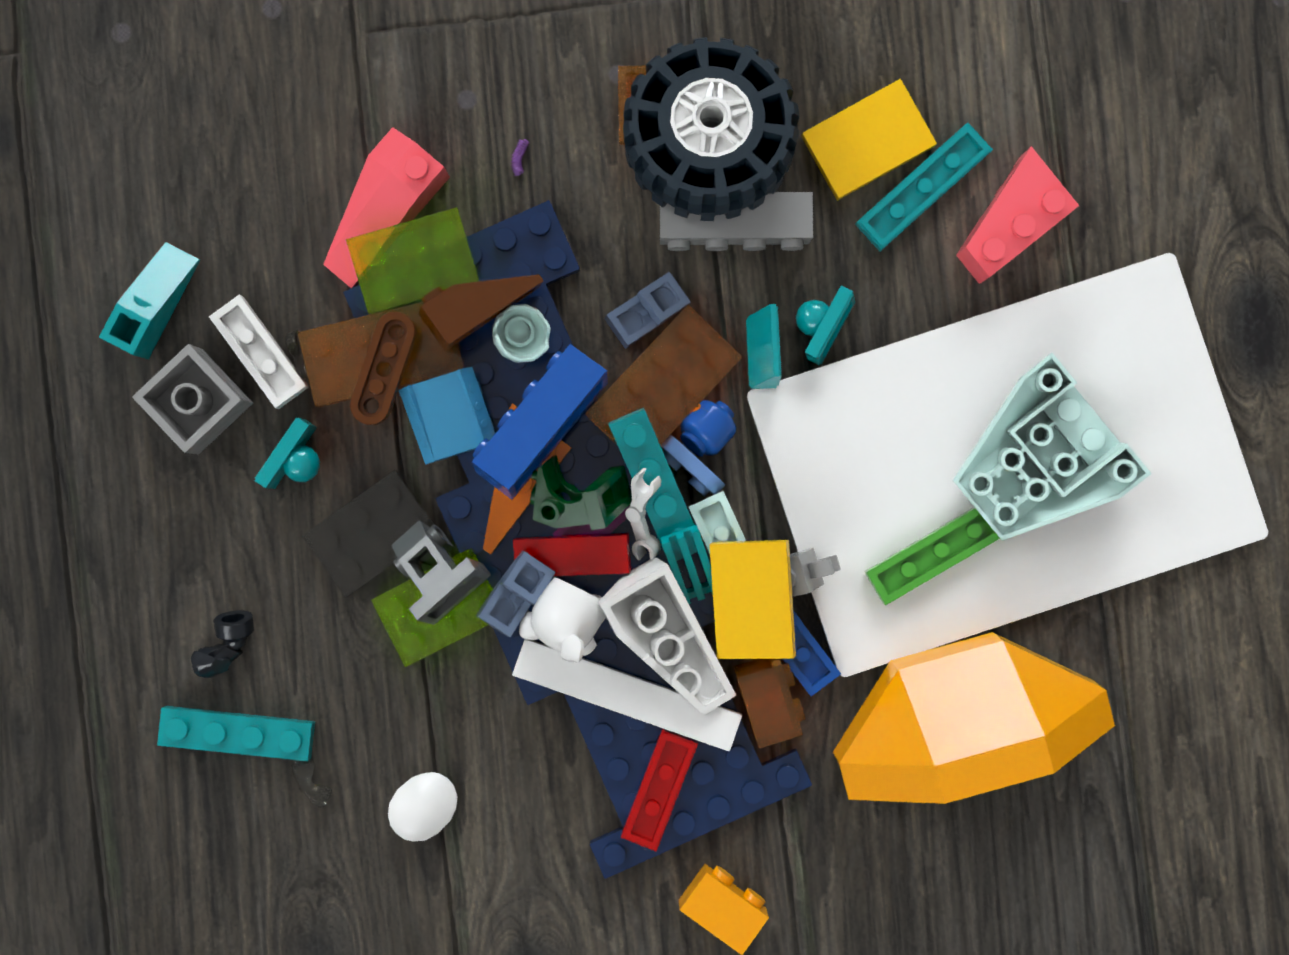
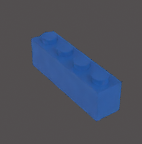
M571 344L563 353L558 351L553 355L546 366L547 372L539 382L534 380L527 386L522 395L523 401L515 410L509 409L502 416L497 426L499 430L490 440L484 439L473 453L474 460L472 464L475 472L511 500L528 482L534 470L537 471L538 467L541 466L608 384L607 370Z

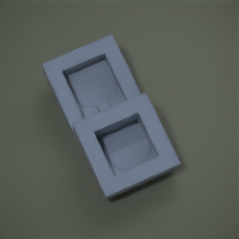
M668 272L640 290L636 296L608 313L604 319L626 349L688 306L691 301L672 274Z
M522 551L496 584L475 616L505 636L511 637L530 605L536 604L556 572L525 551Z

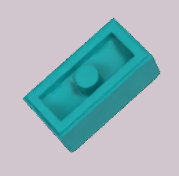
M769 304L751 314L746 320L748 376L751 389L777 388L781 379L778 306L776 304Z

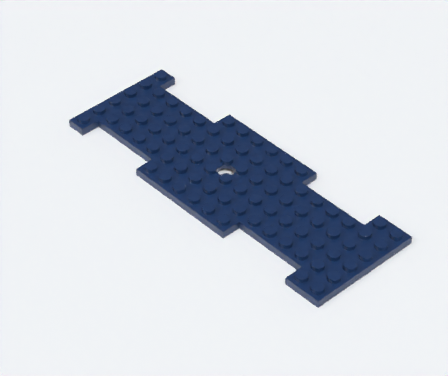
M548 200L343 293L368 348L377 322L383 315L389 312H401L414 322L417 329V337L411 353L424 381L457 371L458 369L473 367L476 379L480 382L483 391L482 396L496 433L499 430L497 426L500 419L509 410L511 404L513 403L518 407L523 401L522 395L527 386L534 380L539 382L547 372L546 366L553 355L558 351L563 353L570 344L573 345L547 286L581 270L553 207ZM539 274L544 280L539 289L515 305L528 304L543 314L551 328L549 348L542 356L532 362L515 363L503 357L493 343L492 328L496 319L494 318L445 352L418 314L421 305L424 304L421 299L439 286L445 290L453 284ZM397 326L391 331V336L394 340H398L404 335V329L401 326ZM596 398L562 439L563 442L572 448L559 465L564 480L568 484L574 485L578 490H585L610 467L624 465L631 490L632 477L608 423L643 407H637L607 421ZM474 449L457 455L469 483L435 499L462 560L468 557L481 562L491 574L489 578L476 588L483 605L496 584L514 562L513 539L554 536L553 533L559 528L534 521V506L530 503L491 555L483 549L494 486L475 472L472 464ZM562 492L563 498L566 501H570L569 495ZM646 511L645 519L649 532L658 539ZM628 519L610 533H629L631 570L650 560L647 548V553L640 560H637L633 555L632 545L636 542ZM661 546V551L656 557L667 563L670 568L668 559ZM706 550V553H707V556H708V559H709V562H710V565H711V559H710V556H709V554H708V552H707V550ZM696 552L691 557L700 584L707 582L698 552ZM684 558L677 561L685 587L689 589L693 587ZM624 574L553 576L550 582L556 577L590 594L603 597ZM711 592L704 594L705 599L699 601L697 597L690 599L691 604L689 606L700 627L715 621L713 595ZM530 605L528 611L532 612L534 605ZM605 618L593 637L597 646L590 654L582 656V658L675 690L615 635L607 618ZM519 625L511 637H507L494 629L512 672L524 642V638L519 634ZM540 639L534 640L536 642L544 644ZM515 677L527 705L558 692ZM564 694L623 825L590 841V847L605 879L812 786L796 749L761 763L741 720L730 752L698 741V746L658 849L653 851L621 838V833L662 728ZM732 698L720 705L738 712Z

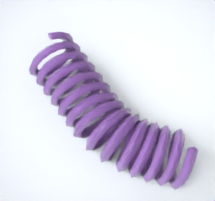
M526 139L524 141L519 140L517 147H515L516 152L512 154L514 157L511 158V163H513L511 166L514 176H519L524 172L521 160L529 144V141Z

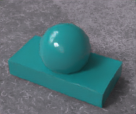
M841 285L830 307L823 301L809 300L804 302L797 310L796 324L799 330L805 335L813 336L805 351L809 361L817 365L823 363L856 303L852 290Z
M295 418L256 475L255 482L264 488L275 489L285 474L295 482L312 480L318 473L320 460L317 453L305 444L317 427L308 420Z

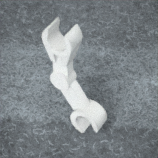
M643 468L631 480L632 501L630 507L625 511V515L631 523L636 542L632 545L633 555L637 560H640L647 553V548L652 561L660 553L661 544L649 532L645 519V508L648 500L661 486L660 476H657L650 483V486L647 485L643 480L646 468Z

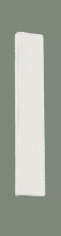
M524 639L512 674L515 677L729 752L742 718L741 713L722 706H718L703 715L676 690L582 658L579 663L568 662L561 658L560 652L534 640Z

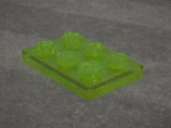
M457 207L346 239L365 305L370 315L419 301L427 293L439 286L445 290L453 284L480 281Z
M472 548L451 558L456 565H459L466 557L478 561ZM412 579L375 597L371 601L404 666L407 667L487 626V623L475 615L493 589L486 579L435 625L417 621L409 610L423 596Z

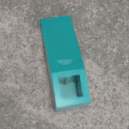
M165 242L116 303L99 338L134 356L149 360L200 259Z

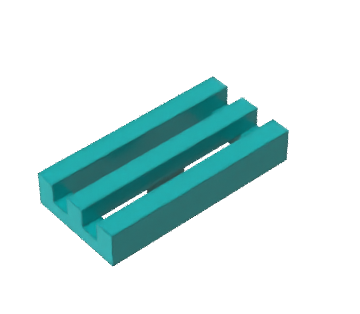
M697 525L660 537L671 571L688 604H691L690 599L697 597L699 601L705 599L704 594L711 592L713 595L711 565ZM693 537L707 579L706 583L700 584L686 538ZM678 542L693 584L692 588L686 589L671 547L672 543Z

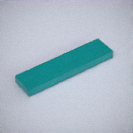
M967 122L860 218L855 225L880 252L993 149Z

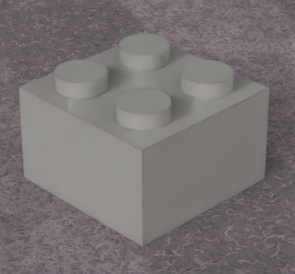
M187 344L132 396L184 453L197 455L253 404L203 349Z

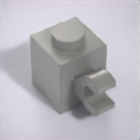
M814 548L790 554L792 597L814 591L824 585L822 577L832 575L836 571L841 570L837 555L817 560Z

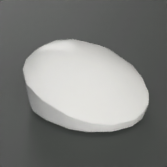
M435 772L422 773L410 778L397 789L389 803L388 818L390 826L400 837L412 842L425 841L438 834L450 822L456 811L458 796L455 786L447 777Z

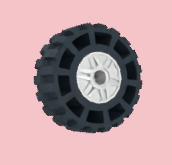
M707 37L693 39V44L683 46L682 43L675 44L667 48V55L663 58L660 55L652 58L646 64V74L637 75L631 85V97L626 99L624 106L623 125L625 154L629 168H633L635 180L641 189H649L652 192V200L662 208L667 204L675 207L674 214L685 218H688L689 213L701 215L700 221H714L715 215L725 214L727 219L738 217L741 215L743 208L748 207L754 210L764 203L765 196L768 193L774 194L782 184L783 176L790 169L799 136L797 125L800 117L798 104L792 101L794 91L788 79L779 78L780 68L771 59L764 61L758 56L759 50L749 45H745L742 48L733 45L734 40L720 38V42H708Z

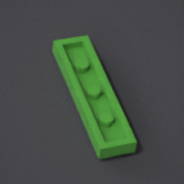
M974 507L864 572L882 603L887 605L1000 538Z

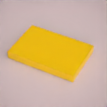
M901 78L804 131L801 135L837 201L937 145Z
M789 540L710 543L717 659H794L796 647Z

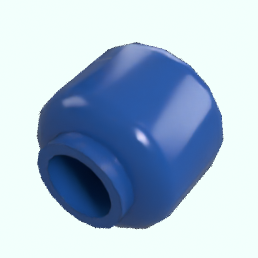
M709 400L698 402L680 423V430L682 432L680 439L682 443L692 453L700 457L704 454L708 456L718 454L735 435L736 426L732 419L734 417L733 411L721 401L716 403Z

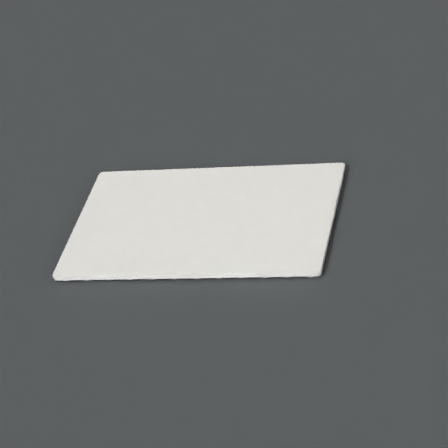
M1166 253L780 380L777 388L752 389L747 394L751 413L797 551L814 548L817 560L837 555L841 570L836 571L832 575L822 577L824 585L812 591L811 594L835 666L843 677L887 664L893 659L936 648L1265 539L1268 535V529L1177 259L1172 253ZM1050 353H1053L1077 382L1074 387L1119 442L1127 443L1152 474L1117 500L1003 541L998 539L893 602L884 605L864 571L974 508L953 482L954 477L1020 377Z

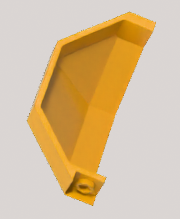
M991 632L890 660L837 744L833 754L840 766L848 800L946 804L1054 774L1112 729L1115 724L1107 690L1084 675Z

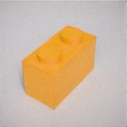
M704 864L680 897L679 910L743 955L769 919L767 909L763 906L766 901L752 889L747 888L744 892L734 885V877L720 866L712 869L707 864Z

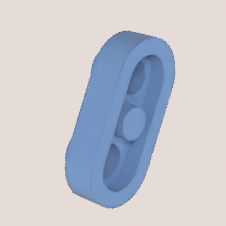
M671 434L660 444L668 464L676 471L682 466L692 476L688 482L704 497L709 492L715 495L723 489L725 484Z

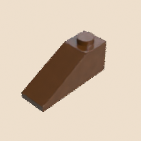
M537 274L453 284L445 290L439 286L421 299L424 304L421 305L418 314L446 352L492 321L507 307L517 304L535 292L544 280Z

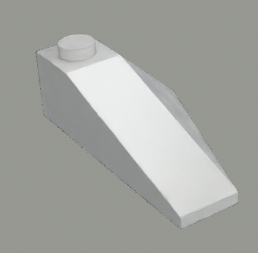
M657 557L652 561L651 559L631 570L629 574L622 575L598 602L615 635L703 715L736 696L667 563Z

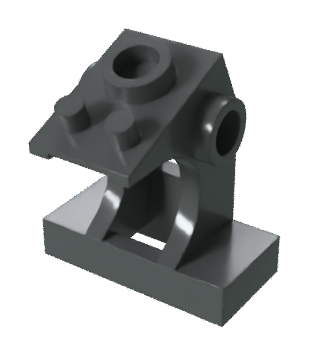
M420 520L391 545L396 555V558L393 560L395 566L403 575L412 579L423 595L409 608L417 621L435 625L491 576L483 563L468 557L459 565H456L447 553V551L450 552L455 546L449 542L445 533L436 525L429 527ZM430 568H432V569H431L428 573H426V574H425L424 571H423V570L428 571Z

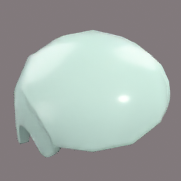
M528 304L510 305L499 313L495 319L492 328L493 343L503 357L515 363L532 362L548 350L551 328L538 309Z

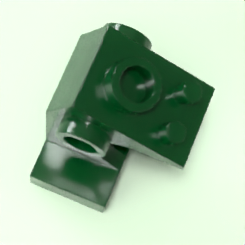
M557 455L552 456L545 463L541 464L538 467V471L534 470L532 472L531 479L536 480L530 497V503L534 506L533 520L554 528L590 524L591 530L604 529L632 501V494L624 465L610 467L585 490H578L574 485L568 484L564 480ZM562 492L569 495L570 501H566L563 498Z

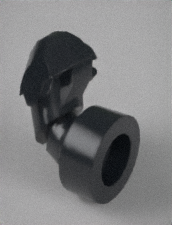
M235 610L222 613L214 618L215 635L217 638L224 640L223 644L200 648L198 651L193 652L191 663L194 673L198 677L212 678L229 670L230 664L243 653L241 648L245 646L247 637L254 631L253 615L251 612Z

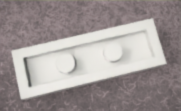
M239 294L209 316L276 409H280L309 388L308 384L243 296Z

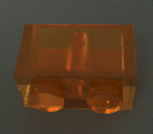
M756 659L733 666L759 749L803 735L799 722L806 719L799 698L792 699L789 687L795 685V681L788 663L782 665L779 659Z

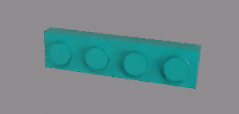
M641 408L609 422L608 425L632 478L641 469L646 468L643 480L650 486V483L657 476H660L661 486L648 500L645 509L663 548L660 537L694 526V523L644 408ZM693 537L686 538L690 554L692 555L697 552ZM678 542L672 543L671 547L676 561L683 558Z
M164 706L161 708L157 746L309 761L312 756L315 721Z

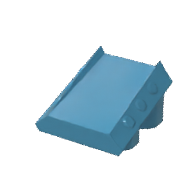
M473 367L458 369L451 373L408 385L399 390L425 465L474 450L484 439L490 440L495 434L492 420L489 417L482 396L483 391L480 382L476 379Z

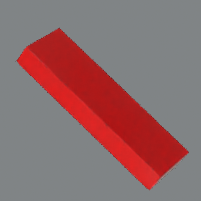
M629 533L520 537L513 539L514 560L522 551H525L555 571L554 576L629 574L631 572Z
M662 728L622 830L621 838L657 851L698 746V741Z

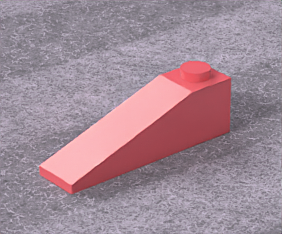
M392 127L368 155L323 265L350 288L356 287L450 178L445 167L416 142Z

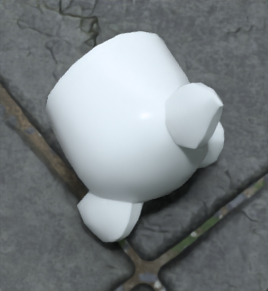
M554 577L538 598L532 612L527 610L520 621L519 634L527 640L540 639L550 648L560 652L562 659L568 662L579 663L582 660V656L590 654L597 646L593 637L606 618L598 603L603 597L590 594Z

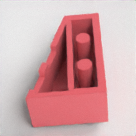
M1032 146L1019 157L1003 185L1000 186L992 202L956 254L979 284L990 278L1079 207V204Z

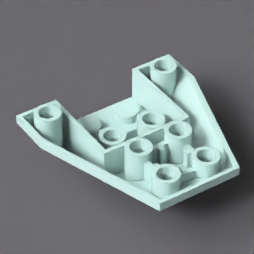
M1050 353L1020 377L953 479V482L1002 541L1117 500L1152 474L1129 445L1119 442L1074 387L1077 382L1053 353Z

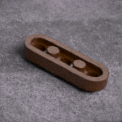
M389 312L383 315L377 322L351 398L350 409L356 420L366 425H379L389 417L417 337V329L414 322L401 312ZM397 326L403 327V337L394 340L391 336L393 328ZM389 363L391 365V373L385 377L379 374L380 365ZM371 399H376L379 403V408L375 413H369L366 408L368 401Z

